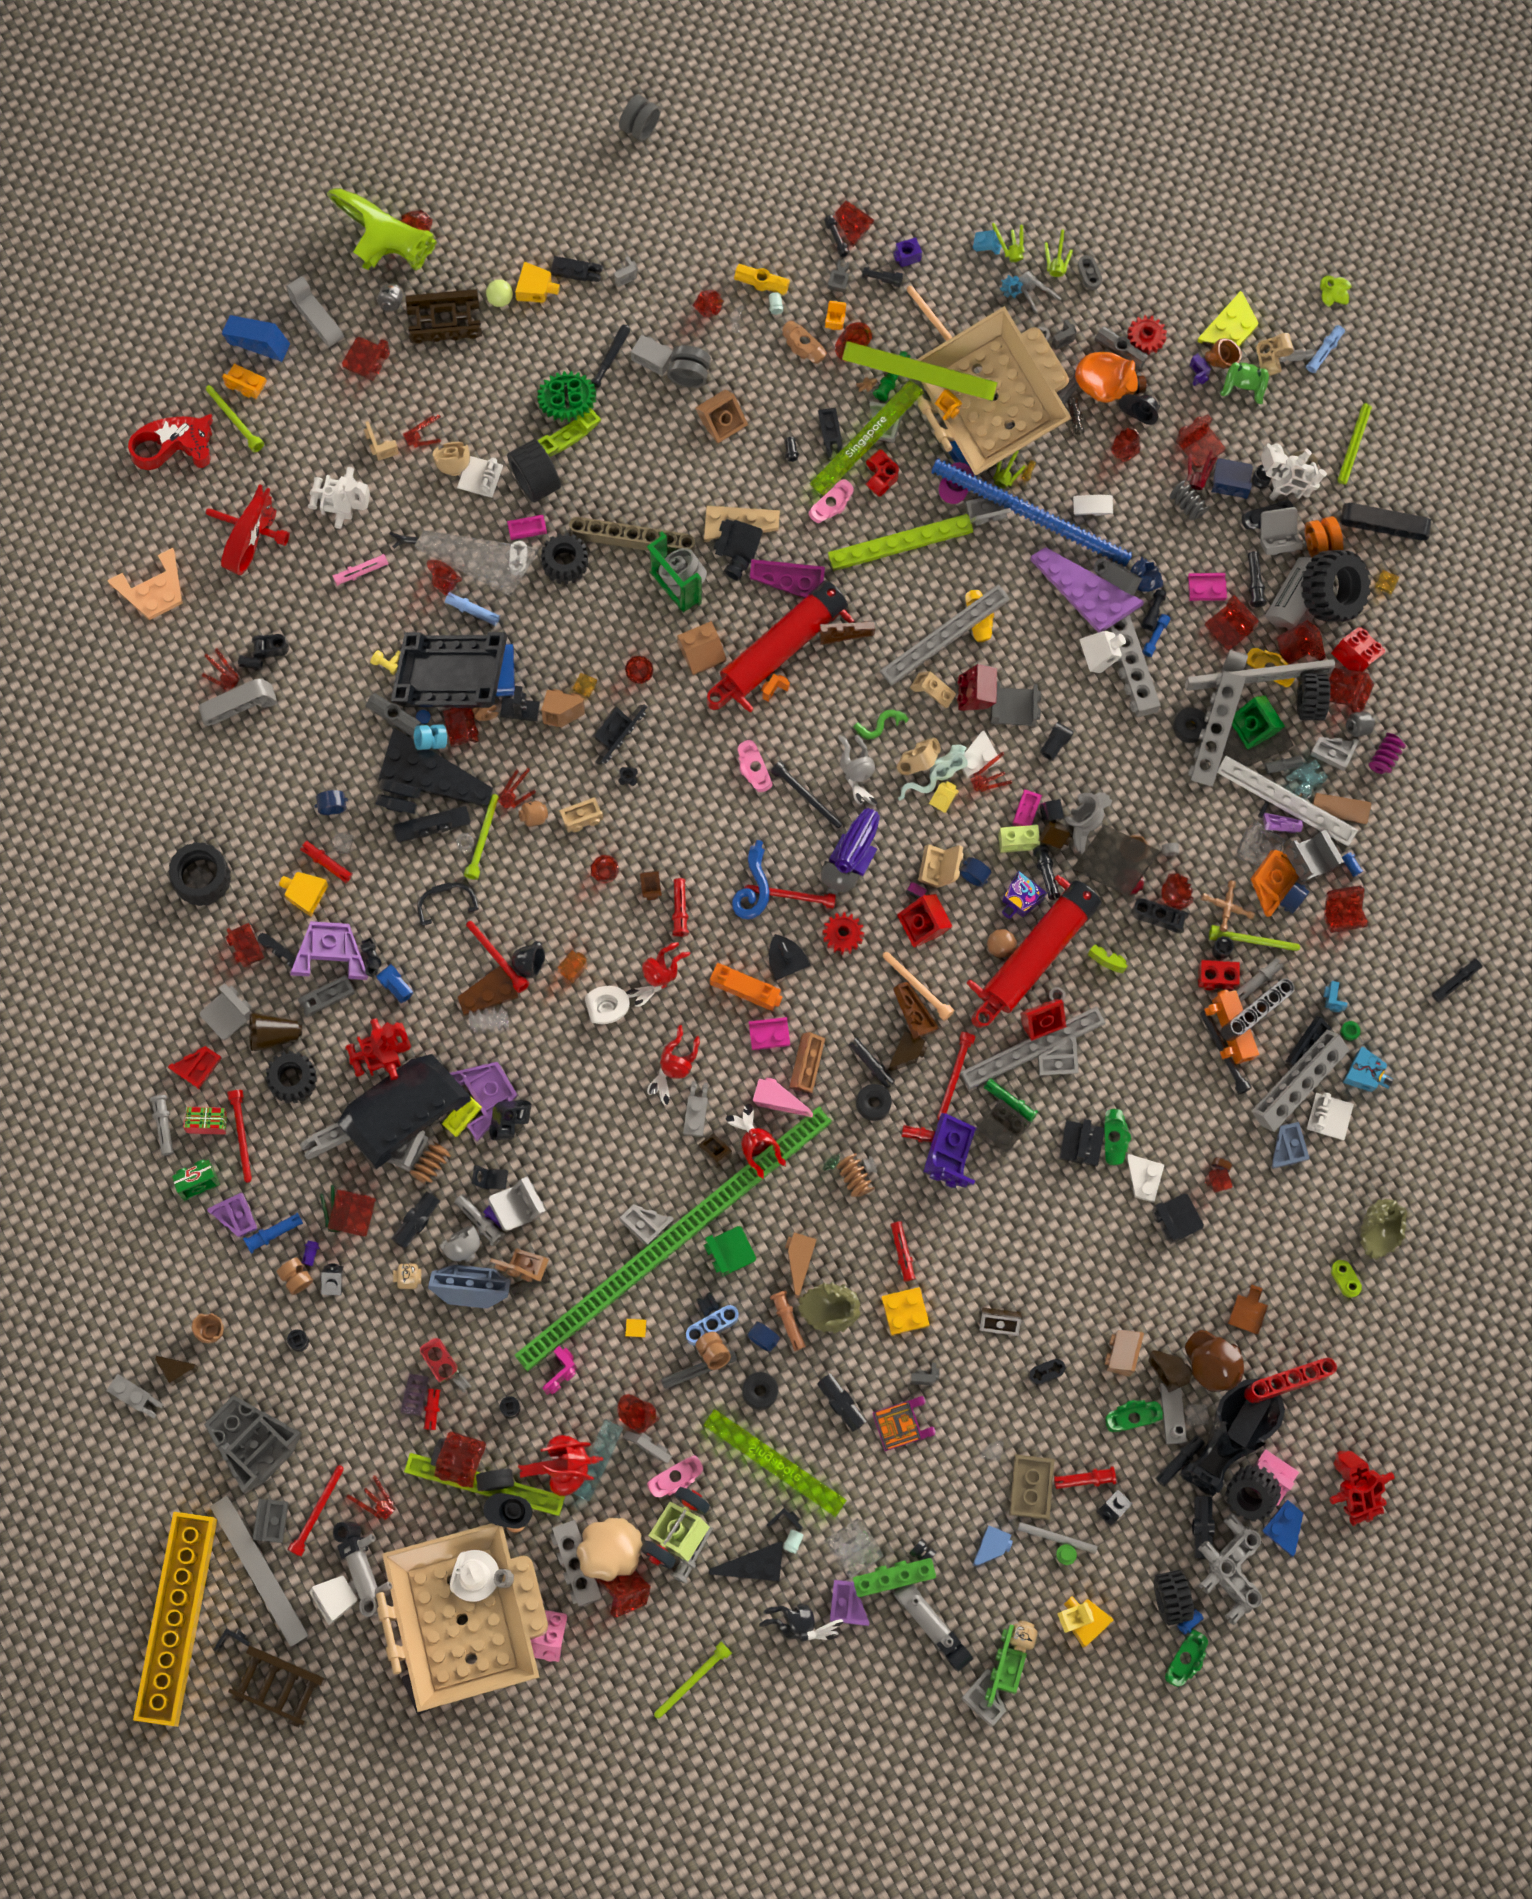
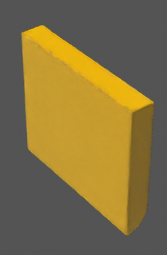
M627 1319L625 1336L645 1338L646 1320Z

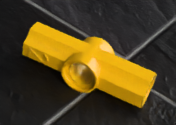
M742 264L737 265L734 280L753 285L758 291L769 290L784 296L790 283L789 279L770 274L765 268L755 269Z

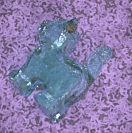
M1316 760L1300 766L1291 775L1286 776L1287 781H1293L1298 777L1302 782L1294 794L1309 798L1312 795V789L1316 788L1320 783L1324 784L1328 777L1324 771L1319 774L1315 773L1320 768Z

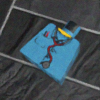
M1361 1047L1343 1083L1373 1092L1378 1084L1389 1089L1393 1078L1384 1074L1387 1068V1064L1366 1048Z

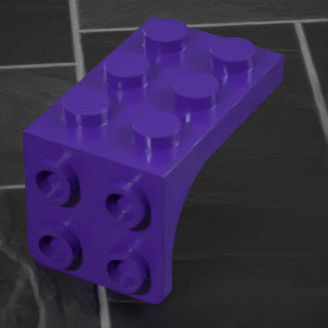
M941 1113L923 1172L929 1174V1178L933 1180L944 1181L945 1185L951 1188H956V1186L967 1188V1185H974L975 1180L964 1176V1166L976 1127L946 1113Z

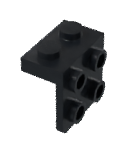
M726 518L725 521L721 522L719 531L722 532L720 539L717 538L714 544L715 554L731 558L734 555H738L751 564V560L755 558L763 530L732 518Z
M1182 1194L1164 1204L1161 1202L1152 1209V1215L1155 1221L1160 1224L1162 1234L1169 1241L1170 1245L1204 1227V1223L1188 1194Z

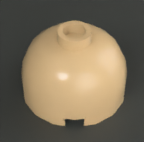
M449 442L443 444L444 448L440 450L438 447L435 448L433 451L434 462L442 473L457 476L468 467L470 451L467 444L464 446L463 442Z

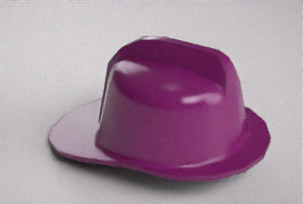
M959 462L951 465L952 467L956 466V469L960 468L962 472L966 471L968 475L969 473L972 474L971 476L974 477L971 467L967 464ZM944 478L939 484L938 491L941 499L946 503L958 504L964 500L968 489H963V486H957V483L953 484L951 480L947 481V478Z

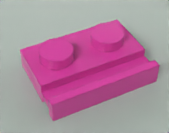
M1189 573V601H1226V573Z
M787 1017L749 1021L752 1050L790 1046Z

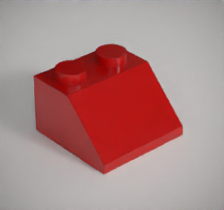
M936 894L920 897L897 914L913 948L941 936L953 927Z
M1054 999L1020 1013L1022 1026L1031 1041L1066 1028L1062 999Z

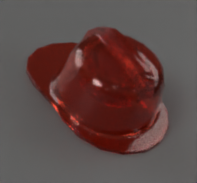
M862 322L849 324L835 344L837 357L842 360L846 342L868 346L872 339L870 327Z
M434 559L427 561L426 565L432 573L431 583L444 595H448L450 591L455 589L457 583L462 581V578L458 576L454 569L445 562Z
M623 1395L618 1402L617 1411L619 1418L625 1425L638 1433H644L660 1419L656 1415V1409L652 1403L643 1401L634 1395Z

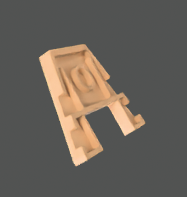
M173 548L158 555L166 571L133 588L130 587L123 573L108 580L110 586L115 588L121 596L126 598L148 620L183 604L176 555Z

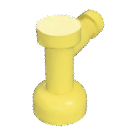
M377 650L373 654L370 663L373 665L380 664L394 675L397 672V663L399 662L401 651L398 650L395 653L396 655L388 661L383 658V653Z

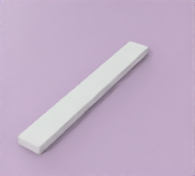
M1225 756L1218 768L1217 773L1312 827L1320 831L1327 830L1330 837L1346 846L1350 845L1358 829L1228 756Z

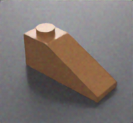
M794 1233L793 1237H788L785 1248L789 1249L788 1260L795 1298L799 1299L817 1239Z

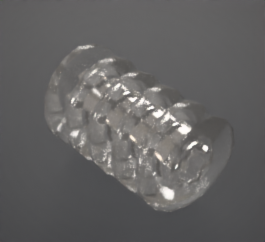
M502 1006L499 1012H496L493 1007L491 1013L485 1008L483 1014L477 1009L476 1015H473L472 1011L469 1010L470 1031L473 1029L475 1034L479 1033L480 1028L483 1033H486L487 1027H489L491 1032H494L495 1026L498 1031H502L503 1025L506 1030L510 1028L508 1010L504 1011Z

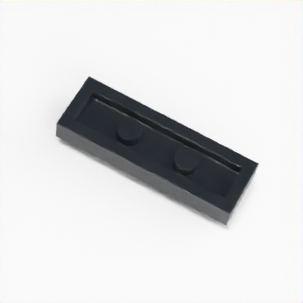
M1316 1016L1286 1059L1285 1062L1291 1068L1326 1030L1330 1031L1332 1029L1322 1017Z

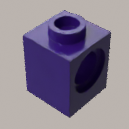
M915 237L896 243L893 255L895 261H899L900 266L904 267L920 262L922 250Z

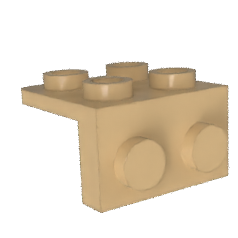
M929 844L925 845L918 881L935 888L955 882L960 875L959 866L963 859V847L958 845L943 850Z

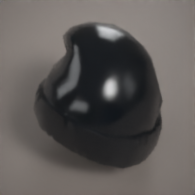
M535 941L532 945L524 946L513 953L512 966L520 976L526 979L534 978L542 969L545 961V951L540 941Z

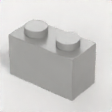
M641 335L631 351V360L663 376L671 363L672 349L667 345L657 343L651 337Z

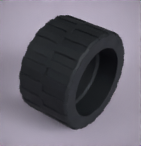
M533 439L507 454L510 468L518 484L532 502L535 503L561 488L558 473L545 449L537 440Z
M203 842L187 844L177 850L169 863L168 873L170 881L177 894L189 904L197 906L210 905L223 897L229 888V883L231 882L230 869L221 852L212 845ZM208 860L216 865V877L209 885L203 888H190L183 883V873L193 862Z

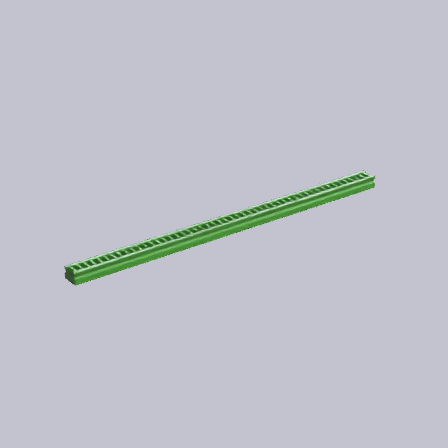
M820 1106L812 1111V1117L806 1116L776 1141L780 1146L781 1157L785 1161L832 1123V1120L827 1117ZM772 1145L754 1159L755 1163L764 1171V1178L780 1166ZM747 1164L515 1354L516 1359L529 1372L558 1346L562 1345L763 1179L758 1176L757 1171Z

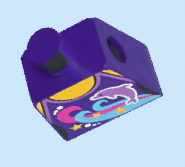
M1018 871L1002 901L1007 906L1003 909L1002 914L1008 919H1011L1015 913L1024 917L1044 901L1047 892Z

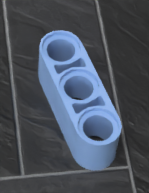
M732 1305L725 1306L691 1325L686 1331L687 1342L691 1345L696 1344L697 1340H693L689 1336L692 1331H698L701 1336L708 1332L719 1334L733 1326L738 1321V1310ZM727 1311H732L735 1314V1318L727 1320L724 1314ZM715 1321L718 1327L715 1330H710L707 1328V1323Z

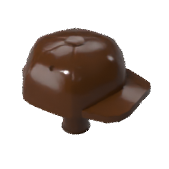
M1198 1330L1190 1336L1185 1344V1352L1192 1361V1376L1210 1392L1229 1391L1238 1386L1244 1373V1361L1240 1348L1205 1330Z

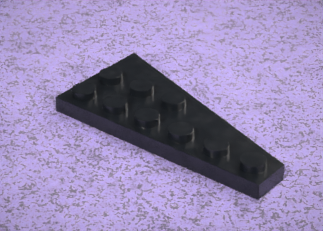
M393 728L378 778L379 782L382 778L422 788L421 792L488 808L493 794L491 786L430 749L417 750L412 738Z

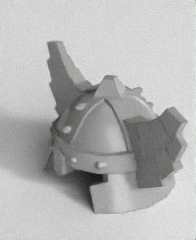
M1098 792L1095 795L1092 793H1082L1077 795L1079 803L1083 804L1077 807V809H1071L1072 817L1064 818L1068 824L1074 826V846H1076L1080 854L1085 851L1089 832L1102 826L1103 809L1112 803L1110 796L1106 795V793Z

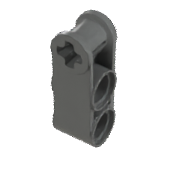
M1100 558L1094 565V570L1097 574L1130 595L1135 594L1142 581V578L1107 559Z

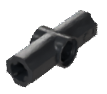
M426 1191L417 1205L408 1211L403 1219V1224L391 1240L401 1248L406 1249L417 1233H420L425 1228L429 1217L440 1204V1200Z
M831 1373L817 1383L822 1393L829 1400L828 1402L838 1416L842 1417L852 1432L867 1422L855 1407V1402L846 1390L841 1388Z
M1195 1496L1194 1518L1192 1520L1194 1558L1207 1559L1198 1548L1205 1541H1209L1213 1546L1215 1521L1212 1519V1497Z

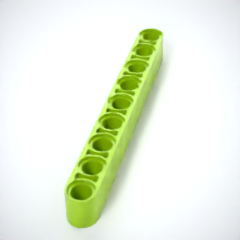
M846 342L842 360L991 401L994 399L998 382L852 342Z

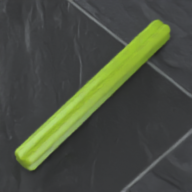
M1364 403L1361 407L1337 480L1340 484L1345 485L1348 482L1372 406Z

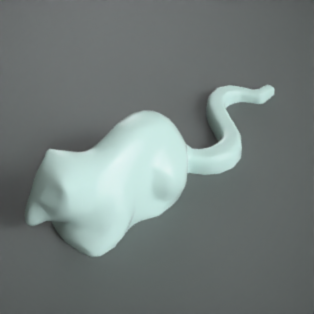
M952 745L949 753L936 759L935 764L930 768V783L925 787L916 783L904 784L901 788V795L898 797L899 801L905 797L907 789L912 788L921 793L932 792L937 780H947L956 771L965 768L968 765V761L964 756L966 747L963 745Z

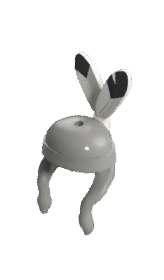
M838 735V739L845 746L840 759V767L846 775V780L852 787L855 801L862 805L864 800H866L868 803L876 806L877 801L858 785V782L869 779L875 771V763L871 757H868L866 745L858 735L854 736L856 742L862 748V752L858 759L851 761L849 756L850 745L845 737Z

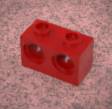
M1201 960L1198 965V987L1209 991L1220 988L1229 992L1238 988L1240 984V962ZM1205 973H1211L1214 979H1207ZM1224 974H1230L1233 980L1225 979Z

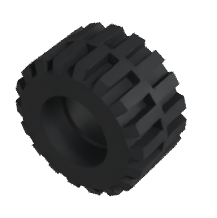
M559 533L556 538L554 536L550 537V542L546 541L545 547H542V567L546 576L550 577V580H556L558 584L564 582L567 585L569 581L575 583L576 578L580 580L582 573H586V567H588L587 549L580 538L577 540L575 535L570 537L569 533H565V536H561V533ZM562 553H569L575 557L573 562L566 565L559 564L554 559Z
M1303 673L1298 682L1296 699L1297 714L1300 720H1325L1330 705V681L1327 674Z
M289 1051V1054L282 1052L280 1057L277 1055L273 1057L274 1062H269V1069L266 1068L265 1072L267 1074L265 1077L272 1094L278 1100H284L285 1103L289 1104L290 1101H293L294 1104L298 1103L300 1099L304 1101L307 1095L310 1097L312 1095L311 1090L316 1088L315 1082H317L315 1068L308 1057L302 1056L300 1052L294 1054L293 1051ZM296 1068L302 1071V1078L296 1085L284 1086L281 1084V1076L286 1070Z
M1251 1465L1240 1468L1232 1477L1225 1492V1496L1228 1497L1226 1499L1227 1504H1231V1511L1235 1510L1237 1512L1235 1515L1238 1517L1240 1515L1243 1516L1244 1520L1250 1518L1253 1522H1256L1257 1519L1260 1521L1264 1520L1265 1517L1270 1516L1281 1497V1486H1277L1279 1483L1278 1479H1274V1474L1272 1472L1268 1473L1267 1468L1259 1469V1465H1255L1253 1468ZM1245 1487L1257 1490L1262 1499L1251 1497L1246 1492Z
M1174 1570L1155 1575L1154 1592L1164 1622L1170 1626L1193 1620L1194 1605L1192 1595L1182 1571Z

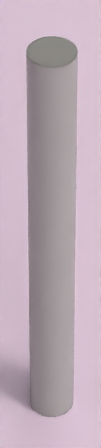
M1021 1522L1018 1526L1020 1531L1096 1554L1098 1547L1096 1545Z

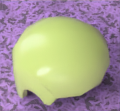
M504 280L492 281L486 289L488 302L495 307L508 305L513 298L511 285Z

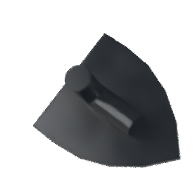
M774 935L769 949V965L776 981L811 966L807 956L795 942L784 936Z

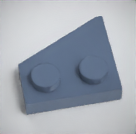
M1299 1122L1280 1126L1272 1169L1308 1161L1310 1158Z

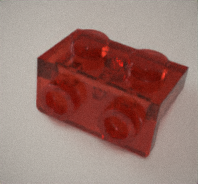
M249 923L233 930L230 928L226 929L228 935L225 938L229 946H234L236 952H233L237 963L241 962L242 966L246 967L265 958Z

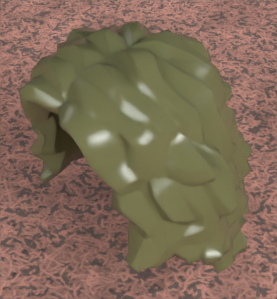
M1378 1199L1376 1203L1367 1209L1364 1215L1363 1224L1360 1229V1244L1365 1250V1254L1369 1255L1371 1259L1377 1260L1382 1256H1386L1389 1252H1394L1395 1248L1400 1246L1402 1240L1406 1238L1404 1233L1406 1230L1407 1210L1405 1207L1400 1206L1396 1200Z
M830 1282V1284H820L818 1287L815 1286L814 1289H808V1292L803 1294V1297H800L798 1301L800 1303L798 1306L801 1313L800 1316L808 1324L812 1325L814 1329H820L823 1333L833 1332L836 1334L839 1331L845 1332L861 1315L857 1293L848 1289L845 1284L841 1286Z

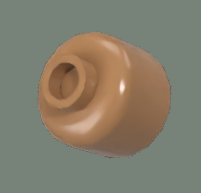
M540 801L524 803L519 811L520 821L524 822L528 827L542 825L545 819L548 818L547 807Z

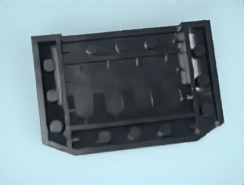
M433 1054L409 1060L396 1070L398 1074L397 1079L391 1080L390 1075L348 1104L337 1123L375 1169H378L392 1159V1152L454 1108L457 1111L472 1100L470 1095Z

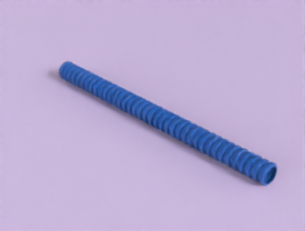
M940 458L936 459L931 470L932 474L936 473V476L941 475L942 479L947 478V481L951 480L953 484L957 483V486L961 485L963 489L967 488V491L970 492L971 490L973 494L977 493L979 497L983 496V499L988 498V501L992 500L994 504L998 503V506H1004V509L1010 508L1011 511H1014V514L1018 513L1020 517L1024 516V519L1029 518L1030 522L1033 520L1035 524L1039 523L1041 527L1045 526V529L1049 528L1051 532L1055 531V534L1059 533L1061 537L1065 536L1067 540L1071 539V542L1076 541V544L1080 543L1082 547L1086 546V549L1090 548L1092 552L1096 551L1098 555L1102 554V557L1106 556L1108 560L1112 559V562L1117 561L1118 565L1121 563L1125 567L1130 561L1132 552L1128 553L1126 549L1122 550V547H1116V544L1111 545L1110 541L1107 543L1105 539L1101 540V537L1097 538L1095 534L1091 535V532H1085V529L1081 530L1079 526L1075 527V524H1069V521L1067 523L1064 522L1065 519L1060 520L1058 516L1054 517V514L1050 515L1048 511L1044 512V509L1040 510L1038 506L1034 507V504H1028V501L1023 502L1022 498L1019 500L1017 496L1013 497V494L1009 495L1007 491L1003 492V489L1000 488L999 490L997 486L993 487L991 483L987 484V481L983 482L981 478L979 480L976 479L977 476L972 477V474L969 473L968 475L966 471L962 472L960 468L956 469V466L952 467L950 463L946 464V461L942 462Z

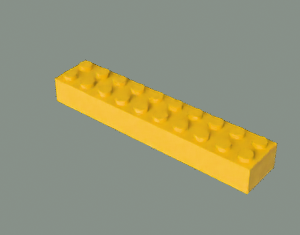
M173 1512L134 1712V1721L179 1726L216 1531L217 1519L214 1517Z

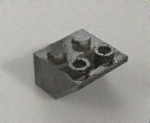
M1000 1099L976 1128L975 1134L1003 1157H1006L1031 1123Z

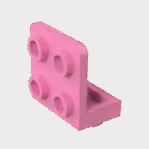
M545 1610L548 1621L547 1632L543 1636L530 1639L534 1657L549 1662H559L567 1615L565 1613Z

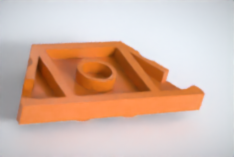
M1278 850L1270 851L1251 878L1266 917L1272 916L1299 878L1287 855Z

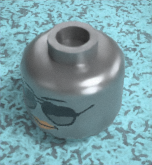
M395 284L383 285L377 302L385 311H395L400 306L403 293Z

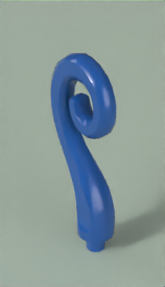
M756 840L755 846H750L748 852V865L759 887V899L753 908H742L741 900L744 897H748L750 904H755L756 893L751 889L745 888L737 891L732 900L734 913L746 920L758 917L765 910L769 901V886L761 867L765 850L762 848L763 842L760 840Z

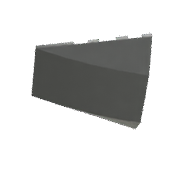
M234 1395L204 1424L243 1493L263 1484L293 1454L302 1434Z

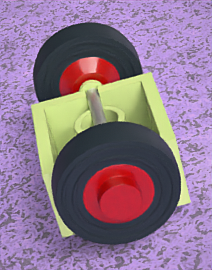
M684 1487L678 1488L675 1497L685 1507L682 1508L669 1502L648 1535L656 1544L646 1540L640 1549L649 1557L648 1560L668 1569H671L676 1562V1559L669 1552L688 1562L710 1528L702 1518L691 1513V1511H695L705 1515L710 1505L702 1498L701 1494Z

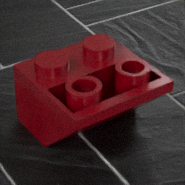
M976 664L959 675L957 680L959 686L957 696L959 711L988 709L996 704L997 668Z

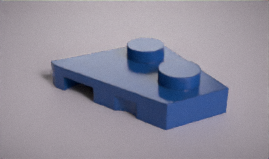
M1286 1500L1262 1532L1293 1557L1296 1553L1304 1513L1289 1500Z

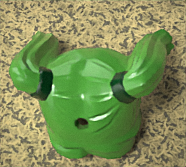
M1233 363L1228 369L1224 388L1220 391L1221 396L1229 395L1233 386H1236L1240 389L1253 390L1256 403L1263 404V397L1269 380L1268 371L1258 368L1253 364Z

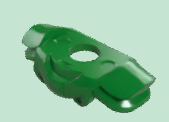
M1109 1109L1105 1114V1159L1109 1165H1120L1124 1162L1125 1154L1128 1152L1131 1134L1129 1133L1127 1123H1125L1123 1112L1119 1109ZM1113 1131L1120 1134V1139L1117 1142L1109 1140V1134Z
M1129 1400L1125 1404L1118 1406L1117 1410L1108 1413L1105 1418L1106 1427L1110 1432H1122L1150 1425L1163 1419V1411L1161 1405L1156 1401ZM1131 1413H1137L1140 1416V1421L1138 1423H1131L1128 1416Z
M1192 1630L1185 1638L1166 1672L1165 1680L1169 1684L1176 1687L1182 1686L1188 1678L1192 1679L1201 1670L1206 1656L1204 1651L1208 1645V1639L1204 1634ZM1183 1652H1188L1191 1656L1188 1664H1183L1180 1661V1656Z

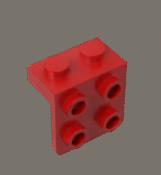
M1358 627L1344 637L1331 654L1358 679L1386 651L1366 630Z

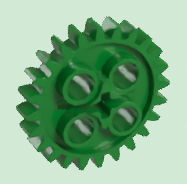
M563 371V375L557 372L555 378L551 375L549 376L550 381L544 379V385L540 384V390H537L539 408L542 409L543 414L547 413L548 418L553 415L554 421L560 418V421L563 422L564 418H567V421L570 422L572 417L577 420L578 415L584 417L583 412L590 413L589 408H594L593 403L596 402L594 384L591 383V379L587 380L586 375L580 377V372L576 375H573V371L569 374ZM564 385H567L569 408H566Z

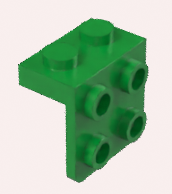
M737 1226L716 1237L710 1235L705 1238L706 1244L703 1245L707 1255L711 1254L714 1260L712 1262L713 1268L716 1273L720 1272L721 1277L756 1261L754 1251L741 1226Z

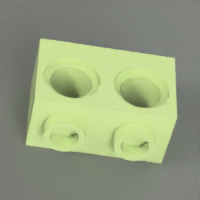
M1038 825L1000 828L998 834L1000 853L1030 851L1040 845V841H1038L1040 838Z

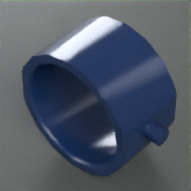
M324 791L317 794V804H314V806L321 815H336L346 811L348 798H345V793L342 791Z
M968 857L966 861L964 860L963 866L959 870L960 875L966 881L978 887H983L984 884H987V879L992 873L987 865L973 857Z
M1296 882L1280 903L1285 908V911L1293 914L1310 893L1305 888V885Z
M756 1321L747 1334V1337L752 1342L771 1353L780 1340V1337L774 1331Z

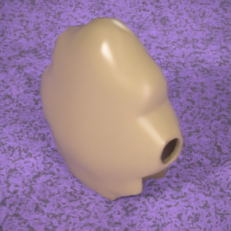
M608 1518L604 1522H595L586 1527L582 1533L583 1542L579 1544L576 1550L580 1561V1570L584 1576L612 1581L616 1576L631 1575L636 1570L641 1555L642 1541L640 1531L624 1518Z

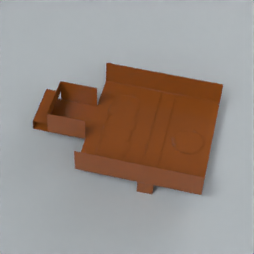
M1251 1284L1247 1297L1237 1294L1228 1324L1257 1335L1259 1334L1268 1305L1258 1302L1263 1288Z

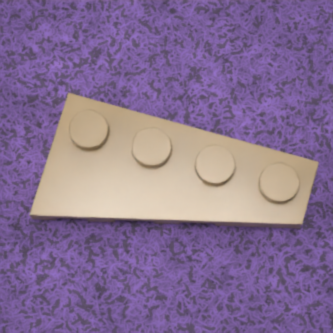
M707 506L704 542H710L717 538L720 539L722 532L719 531L721 522L725 521L726 518H732L759 527L763 530V533L778 531L780 510Z

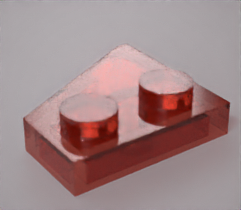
M846 200L835 212V217L852 247L858 243L874 224L873 218Z

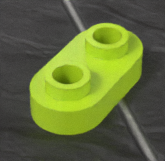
M1345 1260L1336 1261L1331 1267V1274L1344 1296L1348 1298L1356 1297L1362 1290L1361 1282L1349 1262ZM1340 1266L1345 1268L1344 1273L1340 1272ZM1349 1284H1353L1355 1290H1351Z

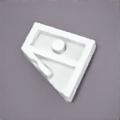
M985 731L979 734L965 752L964 756L968 761V765L962 771L968 779L1000 764L1001 760Z
M1128 1154L1126 1159L1129 1164L1134 1197L1154 1203L1164 1164Z

